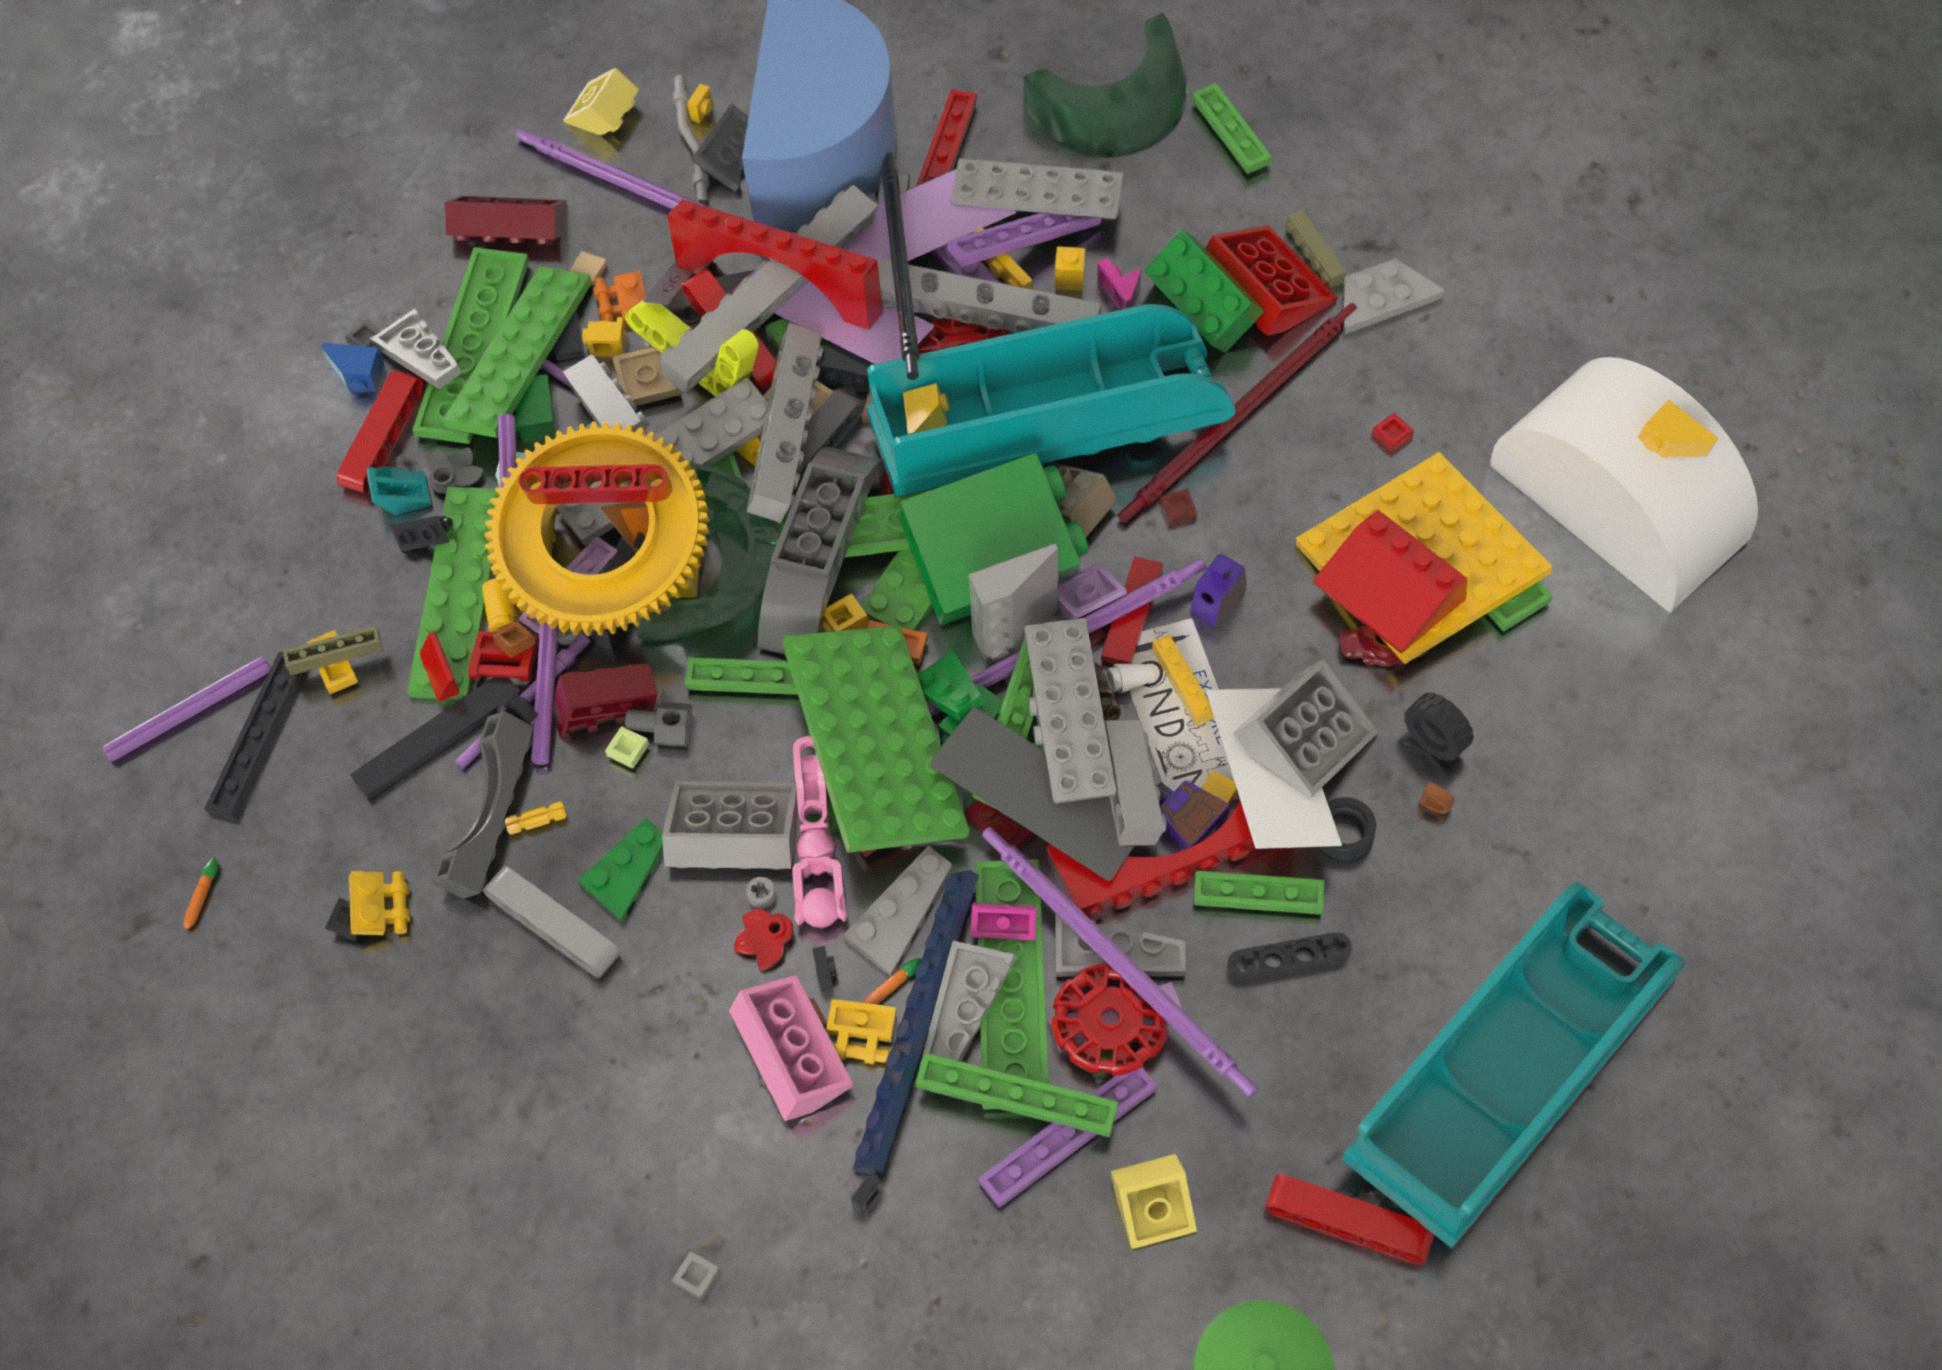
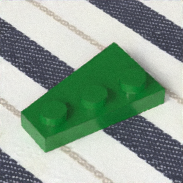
M646 817L577 880L579 886L621 924L624 923L632 902L638 898L641 892L640 888L649 873H652L663 853V832Z

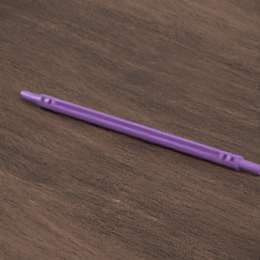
M522 129L516 131V139L536 147L537 151L671 209L682 199L703 205L548 137H539Z
M1199 559L1178 571L1173 569L1158 579L1150 581L1141 588L1085 616L1088 633L1182 586L1183 581L1207 569L1203 559ZM1019 652L970 677L975 686L979 683L987 688L1012 675ZM927 703L931 717L942 712Z
M991 827L983 832L982 836L1001 854V860L1160 1014L1222 1077H1228L1249 1098L1257 1093L1259 1088L1236 1067L1237 1062L1014 845L1010 846Z

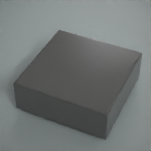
M365 319L344 337L350 345L374 347L371 338L381 331Z

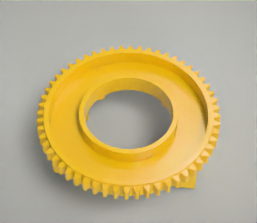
M604 421L601 428H598L596 422H592L590 429H586L582 423L579 425L578 431H574L570 426L565 435L558 430L556 431L555 439L552 440L549 436H546V444L544 445L538 442L534 443L536 448L534 452L526 449L524 452L527 458L525 460L517 458L516 462L519 466L507 469L511 476L500 479L504 484L503 488H495L499 498H491L490 500L495 509L487 510V514L492 520L485 521V525L490 530L485 533L486 539L490 542L485 545V548L491 553L487 558L493 565L491 570L497 575L495 579L502 586L501 588L504 593L509 595L513 604L517 603V607L521 612L526 611L531 619L536 617L541 625L547 621L548 626L553 630L559 624L562 633H566L570 627L574 635H578L580 630L583 629L586 636H590L592 630H596L598 635L601 636L604 629H609L611 634H615L616 627L621 626L626 631L630 623H633L636 627L639 626V619L644 618L650 621V614L652 612L658 615L661 614L660 607L663 604L668 607L671 606L669 601L671 597L697 598L698 576L701 566L700 557L705 555L701 546L708 544L706 537L703 535L709 534L708 526L705 523L710 522L708 514L704 512L709 509L704 501L706 496L704 491L701 490L703 487L700 481L696 480L698 477L694 469L691 470L688 460L684 461L680 451L676 453L672 444L666 446L667 444L662 437L656 440L657 438L653 432L646 435L642 427L634 433L631 424H628L623 430L620 422H616L613 428L610 427L607 421ZM656 464L665 469L672 483V493L663 501L645 502L649 513V527L643 545L635 556L623 566L597 575H585L569 571L552 559L553 542H556V535L554 534L556 515H559V511L556 508L558 504H533L528 500L519 485L521 473L527 468ZM626 480L621 485L627 487L631 484L632 480ZM655 480L650 486H658L662 480ZM541 482L533 484L530 489L538 488ZM565 482L560 489L569 487L572 482Z

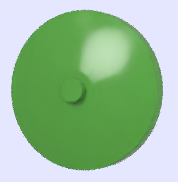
M1257 1300L1232 1306L1219 1314L1208 1325L1198 1342L1193 1370H1334V1364L1327 1341L1309 1318L1285 1304Z

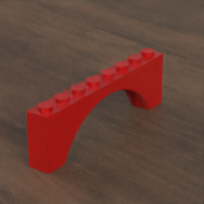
M684 199L667 215L676 267L698 274L705 270L720 255L735 252L757 254L778 261L808 279L830 300L844 322L869 330L883 313L877 259Z
M1240 801L1224 825L1201 843L1186 850L1164 856H1127L1111 881H1107L1052 844L1047 846V861L1063 893L1090 920H1096L1108 910L1115 907L1116 909L1125 908L1133 900L1144 895L1145 897L1154 896L1163 887L1173 883L1174 885L1183 884L1192 875H1195L1196 871L1211 872L1217 869L1221 863L1228 860L1238 861L1257 848H1255Z

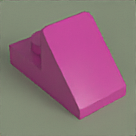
M1108 257L1098 261L1097 279L1118 309L1123 310L1134 307L1141 286V269L1123 276L1119 267L1113 266Z

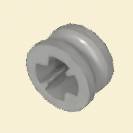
M756 877L746 887L749 903L754 908L766 909L776 899L775 887L768 878ZM764 887L768 895L763 894L764 898H757L754 891L759 892L758 888Z

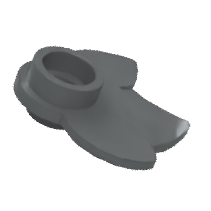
M470 448L462 449L450 456L442 450L436 449L428 460V467L431 471L429 483L431 488L437 493H446L447 487H469L476 483L484 472L482 468L473 466V455Z

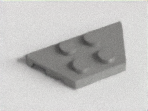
M1395 258L1344 277L1343 309L1349 303L1355 304L1357 309L1344 320L1343 331L1345 334L1442 299L1444 290Z

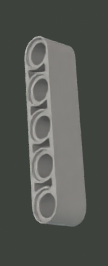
M503 866L483 888L484 894L492 902L595 977L600 978L621 954L618 947L609 939L507 866Z

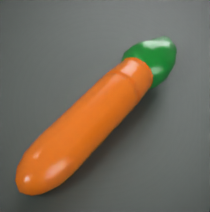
M211 858L201 872V878L185 913L183 924L186 929L191 928L195 924L212 879L217 874L218 862L216 858Z
M916 958L905 963L901 970L888 978L868 995L862 1003L878 1005L907 978L916 974V969L922 959Z

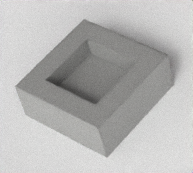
M690 1251L672 1279V1282L691 1295L703 1300L720 1273V1269Z

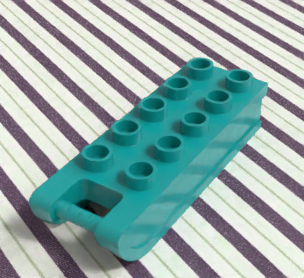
M1145 304L919 354V359L917 360L919 377L916 380H909L907 378L906 364L902 358L874 364L867 369L871 403L866 404L867 417L895 497L941 487L1033 453H1037L1042 466L1051 461L1077 455H1094L1104 449L1135 442H1150L1157 437L1222 423L1234 416L1235 407L1222 380H1214L1204 360L1207 357V349L1193 321L1182 311L1165 305ZM1188 366L1191 373L1175 374L1166 377L1163 374L1164 371ZM937 383L940 393H946L950 405V410L946 411L947 425L908 434L903 392Z
M1579 881L1569 886L1553 902L1363 1119L1357 1128L1360 1131L1358 1137L1346 1149L1341 1159L1451 1248L1459 1241L1686 965L1685 958L1660 941L1654 948L1603 912L1602 908L1605 901ZM1589 926L1639 962L1640 965L1631 975L1621 976L1582 948L1576 940Z

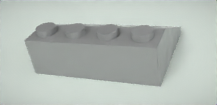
M1056 544L968 575L972 634L986 665L993 662L998 663L1015 654L1022 646L1025 637V626L1046 623L1058 611V548Z
M1324 659L1301 671L1233 732L1254 760L1309 798L1379 733Z
M675 781L662 834L665 867L791 869L797 815L796 782Z

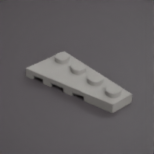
M415 309L371 338L373 346L378 347L380 352L438 389L449 384L461 374L457 362L446 348L440 344L436 335L432 334L428 325L420 318Z
M928 846L843 934L844 940L891 977L895 973L901 957L905 955L911 945L910 941L925 920L928 909L935 902L952 872V864Z
M1055 912L1056 977H1077L1079 975L1078 971L1086 967L1107 963ZM1091 920L1148 976H1186L1185 941L1147 932L1143 934L1127 931L1125 927L1114 925L1113 928L1096 924L1094 920Z
M952 941L922 1059L924 1053L962 1061L1017 958L1015 954Z

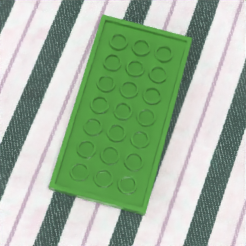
M900 625L784 636L782 645L847 853L967 838L970 830L953 780L929 765L942 747Z

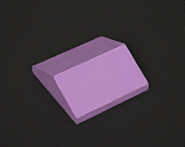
M1097 563L1075 574L1072 578L1058 582V608L1064 618L1077 619L1126 595L1127 591L1100 563Z

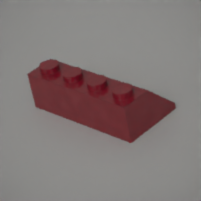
M459 195L445 201L446 235H455V240L462 241L471 240V236H481L482 241L495 242L498 241V237L509 238V242L523 243L526 242L525 238L536 239L538 244H551L553 240L561 236L567 200Z

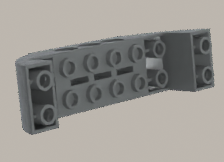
M824 447L808 463L770 560L771 565L766 580L759 619L758 648L785 654L782 645L784 636L824 632L822 617L871 487L881 488L884 473L887 472L882 459L832 447Z

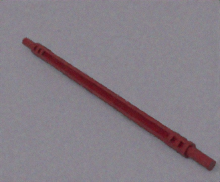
M1349 303L1334 318L1330 317L1234 404L1235 414L1231 419L1208 427L1135 494L1136 498L1117 514L1120 521L1126 523L1143 506L1148 507L1339 333L1344 320L1357 309V306Z

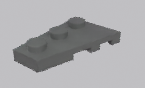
M731 103L693 155L691 161L736 192L741 182L740 175L743 169L742 155L749 116Z

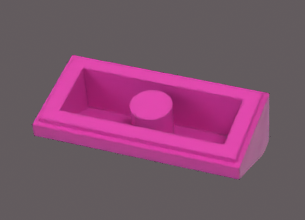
M974 902L972 904L971 937L1035 940L1037 905Z

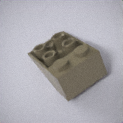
M1054 462L1043 464V469L1054 465L1062 478L1066 499L1056 503L1064 523L1076 520L1080 524L1086 538L1117 501L1107 479L1102 474Z

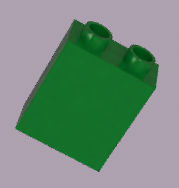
M1037 453L900 501L897 518L940 626L971 615L968 577L971 573L1056 544L1058 548V582L1074 577L1081 565L1079 557L1088 554L1087 541L1080 524L1076 520L1065 524L1056 503L1066 499V491L1059 471L1054 465L1043 469Z

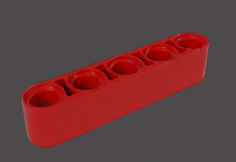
M707 269L681 284L685 296L701 318L708 311L711 310L713 312L717 309L723 297L727 295ZM753 332L752 334L757 339L759 347L750 381L761 394L771 388L776 360L757 334Z
M397 370L390 372L339 467L337 484L340 487L365 494L370 492L367 470L370 467L374 469L384 467L422 394L423 379L421 377Z
M656 464L532 467L524 470L519 477L520 487L528 500L533 504L659 502L667 499L673 489L665 469ZM632 480L631 484L627 487H620L624 481ZM662 480L658 486H650L653 481ZM595 481H602L598 487L590 488ZM541 482L538 488L530 489L533 484ZM565 482H572L569 487L560 489Z
M1279 1174L1274 1176L1264 1207L1267 1212L1277 1217L1415 1264L1426 1263L1434 1237L1431 1231L1414 1218L1286 1175Z

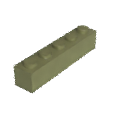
M1302 209L1288 215L1287 232L1292 234L1297 246L1302 248L1304 256L1309 258L1313 269L1320 274L1321 280L1327 284L1329 289L1344 283L1347 271Z
M377 626L286 649L283 650L287 670L290 675L381 652L384 649Z

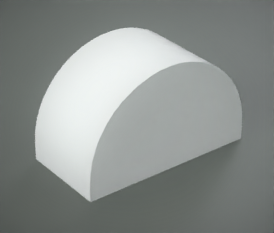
M1604 357L1585 363L1498 439L1492 452L1490 466L1669 613L1751 539L1756 526L1758 503L1755 487L1743 458L1729 436L1709 412L1685 390L1658 372L1633 361ZM1669 399L1719 439L1707 456L1661 457L1656 452L1648 450L1643 442L1638 439V436L1645 424Z

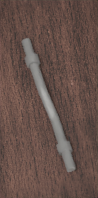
M677 75L675 77L673 100L674 105L677 107L678 129L695 154L701 144L689 127L687 108L689 92L686 90L685 76ZM694 163L693 186L696 189L697 202L707 205V188L710 185L709 175L704 169Z

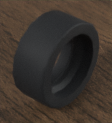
M1341 797L1329 801L1328 806L1332 817L1342 814L1355 817L1363 824L1364 834L1355 843H1341L1342 846H1323L1320 848L1333 859L1343 861L1358 859L1366 854L1373 845L1377 826L1374 813L1365 803L1355 798Z

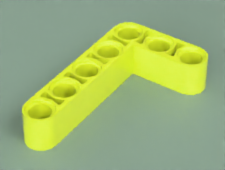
M643 299L626 312V321L633 331L663 354L668 347L672 346L674 348L680 342L682 335L690 327L663 305L643 302ZM742 329L723 343L719 349L715 368L699 384L716 397L746 377L750 380L759 347L755 336L750 331Z

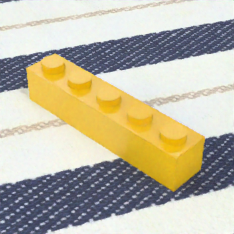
M1170 634L1153 641L1152 652L1195 725L1198 726L1212 720L1214 715L1209 700Z

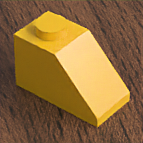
M937 383L903 392L908 434L947 425L946 411L950 410V405L946 393H940Z
M1669 399L1645 424L1638 436V439L1643 442L1648 450L1656 452L1661 457L1707 456L1719 439Z

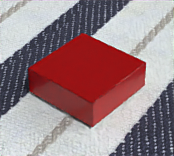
M1393 413L1373 427L1372 434L1393 452L1413 437L1414 430L1396 413Z

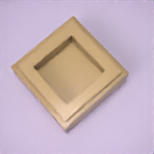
M581 251L569 271L590 274L591 285L595 286L594 280L601 277L608 265L606 259Z

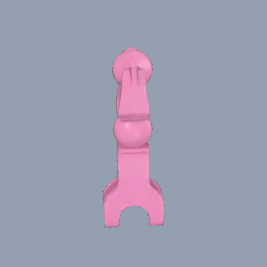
M805 736L798 739L793 746L798 812L801 822V836L796 846V852L801 862L796 863L792 870L795 897L794 920L798 926L806 921V923L813 927L824 928L832 925L837 918L845 922L848 915L845 906L841 864L838 860L833 859L836 853V843L829 830L828 790L817 754L802 758L800 756L801 751L805 747L814 748L811 736ZM818 814L822 816L818 822L811 823L807 821L810 815ZM826 872L834 877L835 894L828 889L818 887L810 890L804 896V879L810 877L811 873L819 876Z

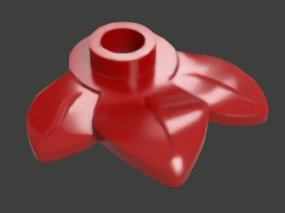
M753 909L742 916L747 928L742 930L736 937L734 950L741 954H756L759 969L765 971L773 967L783 957L784 943L791 939L794 928L791 919L784 914L775 913L771 915L764 909ZM780 924L779 932L773 933L774 926Z

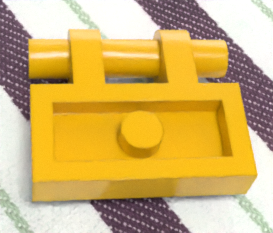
M351 871L349 875L351 934L383 935L385 924H394V933L405 934L407 932L410 911L406 908V896L409 895L408 883L405 882L404 872L397 871L392 873V883L384 884L383 872ZM384 898H393L392 910H385Z
M832 999L826 1031L827 1034L838 1035L837 1043L832 1044L842 1061H846V1058L864 1060L865 1064L875 1065V1062L886 1063L890 1050L877 1049L878 1041L892 1042L897 1010L896 1007ZM849 1038L867 1039L866 1047L848 1045Z

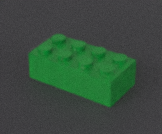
M1183 229L1173 237L1143 270L1178 310L1182 311L1193 321L1201 335L1213 347L1225 353L1265 312L1195 236Z

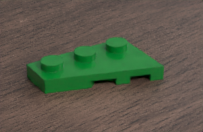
M951 650L927 669L917 673L926 702L960 722L963 721L973 707L980 709L985 705L981 694L954 650Z

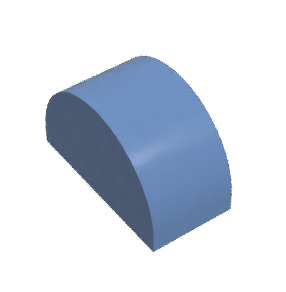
M768 0L742 162L753 221L784 231H796L804 224L809 225L814 221L815 215L821 208L825 207L827 209L840 191H847L852 185L867 197L872 192L875 194L879 190L881 172L884 169L883 160L888 152L892 153L895 161L897 152L896 119L889 53L886 43L874 23L859 9L844 0Z

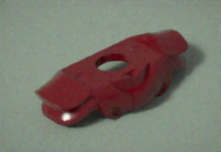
M1367 626L1341 631L1340 648L1343 656L1346 658H1363V662L1367 665L1376 664L1382 667L1404 664L1388 645L1377 642V634ZM1425 651L1417 657H1422L1426 654L1427 651Z

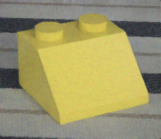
M614 68L588 82L563 121L568 125L598 135H603L609 131L615 132L623 123V114L634 106L636 102L634 97L639 89L619 70Z
M1176 1154L1111 1171L1117 1203L1131 1249L1197 1232L1185 1171Z

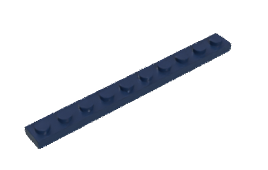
M971 870L952 873L945 882V891L940 906L935 912V921L931 933L925 942L926 948L922 961L916 969V978L912 990L906 999V1009L902 1021L896 1029L897 1036L892 1051L887 1057V1066L882 1081L877 1087L876 1099L872 1111L867 1117L862 1141L856 1150L853 1170L862 1175L869 1174L870 1172L873 1174L883 1172L930 1028L952 941H958L979 875Z

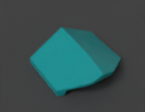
M396 467L368 468L367 477L372 503L394 515L430 506L431 500L425 472H413Z

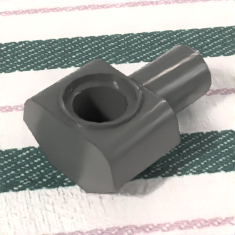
M661 702L657 711L628 709L625 727L630 731L655 733L654 743L656 745L687 747L693 713L692 704ZM672 721H679V722H678L677 724H675V725H672V726L667 725L668 723H670V722H672Z

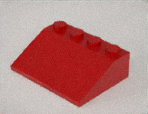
M1269 225L1212 235L1205 247L1265 310L1255 323L1258 325L1259 330L1266 335L1286 332L1332 305L1338 299Z
M1377 509L1352 531L1313 579V583L1402 654L1466 600L1468 578Z

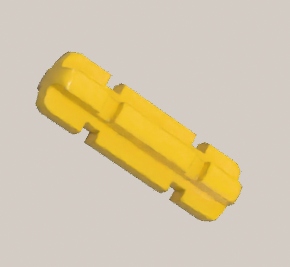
M557 801L551 803L548 808L544 805L521 812V816L518 817L517 814L507 816L505 818V826L509 834L522 832L521 828L529 830L548 824L551 819L555 821L565 819L567 813L563 802Z

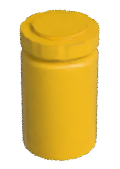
M496 579L489 580L482 586L489 632H498L518 621L516 605L511 602L509 595L504 593L501 588L502 586L499 585Z

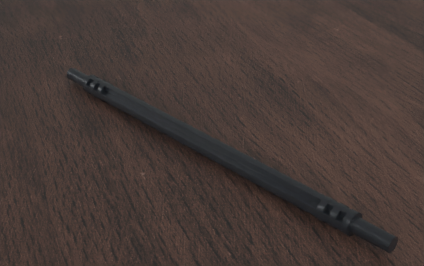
M888 152L883 160L884 169L881 175L897 304L901 355L906 364L907 378L909 380H916L919 377L917 364L919 348L902 218L898 171L894 168L893 154Z

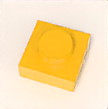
M699 84L688 100L687 105L691 121L700 124L704 117L712 111L713 100L710 87Z

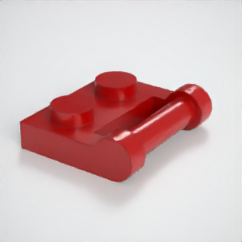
M478 631L468 665L469 679H480L481 676L519 678L520 681L524 682L531 681L532 667L539 645L538 634H532L535 636V645L510 658L494 643L492 635L497 632ZM483 661L520 663V666L487 665L482 663Z

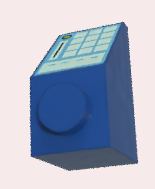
M322 343L321 348L328 364L348 389L358 392L377 391L384 366L378 347Z

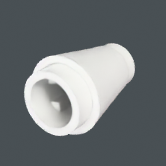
M1114 664L1112 668H1108L1106 671L1108 687L1112 692L1122 694L1153 682V668L1150 664Z

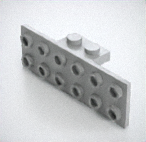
M959 159L951 201L953 205L1116 219L1118 217L1123 173Z
M1078 618L1025 626L1024 631L1034 685L1033 697H1028L1029 711L1031 716L1036 715L1038 726L1033 727L1035 745H1041L1042 750L1045 752L1053 802L1058 804L1114 796L1116 794V785L1086 619Z

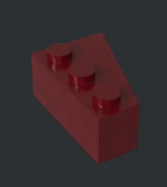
M632 663L624 667L610 669L603 667L594 671L581 673L573 671L560 675L553 699L552 711L560 739L568 737L569 730L586 725L587 729L591 730L597 728L596 722L615 717L616 722L626 719L628 709L652 711L657 700L658 691L649 663L640 665Z

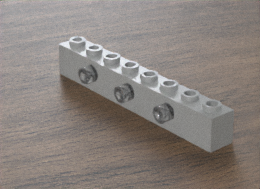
M880 259L878 271L882 306L897 308L892 261ZM908 265L914 313L920 312L934 315L938 318H949L966 324L973 323L988 326L992 329H1003L1016 333L1101 314L1100 303Z
M790 322L780 340L747 512L780 523L786 512H790L795 499L792 491L796 490L800 479V474L796 473V469L800 468L804 457V452L800 451V448L804 446L808 435V430L804 429V426L808 424L812 409L808 408V404L812 403L816 388L812 387V383L816 382L820 367L816 366V362L820 361L824 348L820 345L822 333Z

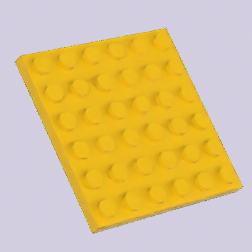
M1440 452L1295 538L1296 546L1321 571L1352 531L1378 509L1468 578L1466 600L1401 654L1384 641L1404 664L1552 574L1553 567Z

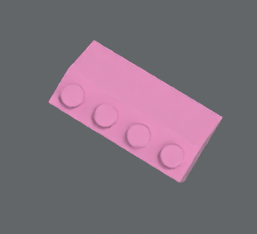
M797 975L740 990L729 1012L784 1121L813 1113L853 1086L851 1078Z

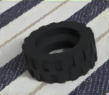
M1426 692L1404 713V722L1413 739L1419 743V746L1430 755L1437 757V759L1448 762L1454 761L1473 742V729L1469 724V720L1454 703L1445 699L1442 695Z

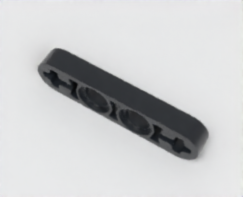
M1334 932L1239 949L1229 956L1227 973L1234 981L1249 982L1344 964L1349 959L1352 943L1345 934ZM1332 943H1337L1339 948H1343L1340 955H1336L1335 950H1330ZM1318 945H1322L1321 951H1324L1323 958H1320V948ZM1300 948H1309L1313 952L1314 958L1308 962L1301 961L1297 958L1296 951ZM1275 953L1282 958L1283 962L1278 967H1270L1264 961L1265 956ZM1256 956L1259 957L1258 964L1260 970H1256L1257 963L1254 964ZM1238 960H1242L1244 965H1248L1245 972H1241L1239 967H1235Z

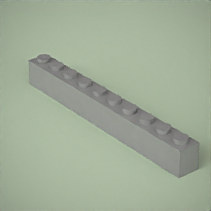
M852 185L847 191H840L827 209L825 207L821 208L815 215L814 221L809 225L804 224L801 226L796 234L844 249L875 221L878 205ZM769 258L765 259L752 277L748 275L742 280L738 290L733 294L728 293L725 295L717 309L713 312L711 310L708 311L701 318L700 324L695 329H688L674 348L670 346L663 352L660 357V373L684 394H687L715 368L719 349L723 343L742 329L753 333L809 280L778 261L770 260Z

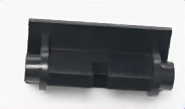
M445 515L393 523L389 526L400 550L405 551L449 543L447 533L453 528V520Z

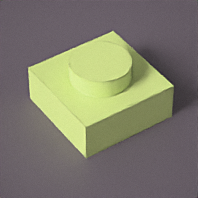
M621 726L605 752L608 757L633 769L648 747L649 742L647 738Z

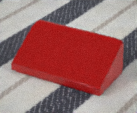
M430 632L421 648L420 658L435 696L441 702L459 695L460 690L436 633Z

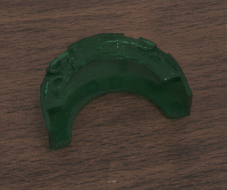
M1160 13L1145 22L1144 34L1147 40L1145 58L1132 74L1115 83L1102 86L1079 85L1066 81L1047 69L1036 70L1023 76L1025 108L1050 137L1059 143L1064 141L1076 146V150L1098 154V150H1115V154L1125 153L1143 148L1159 140L1173 128L1174 122L1183 113L1187 100V79L1168 19L1164 13Z
M689 462L691 470L694 469L698 477L696 480L700 481L703 487L701 490L704 491L706 496L704 501L707 503L709 510L704 513H707L710 519L708 524L715 531L722 547L721 569L715 583L700 599H671V606L668 608V611H662L659 615L652 612L650 614V621L644 618L639 619V626L636 627L638 639L669 641L701 633L740 615L763 594L771 565L770 560L779 536L775 521L747 512L751 492L747 482L724 470Z

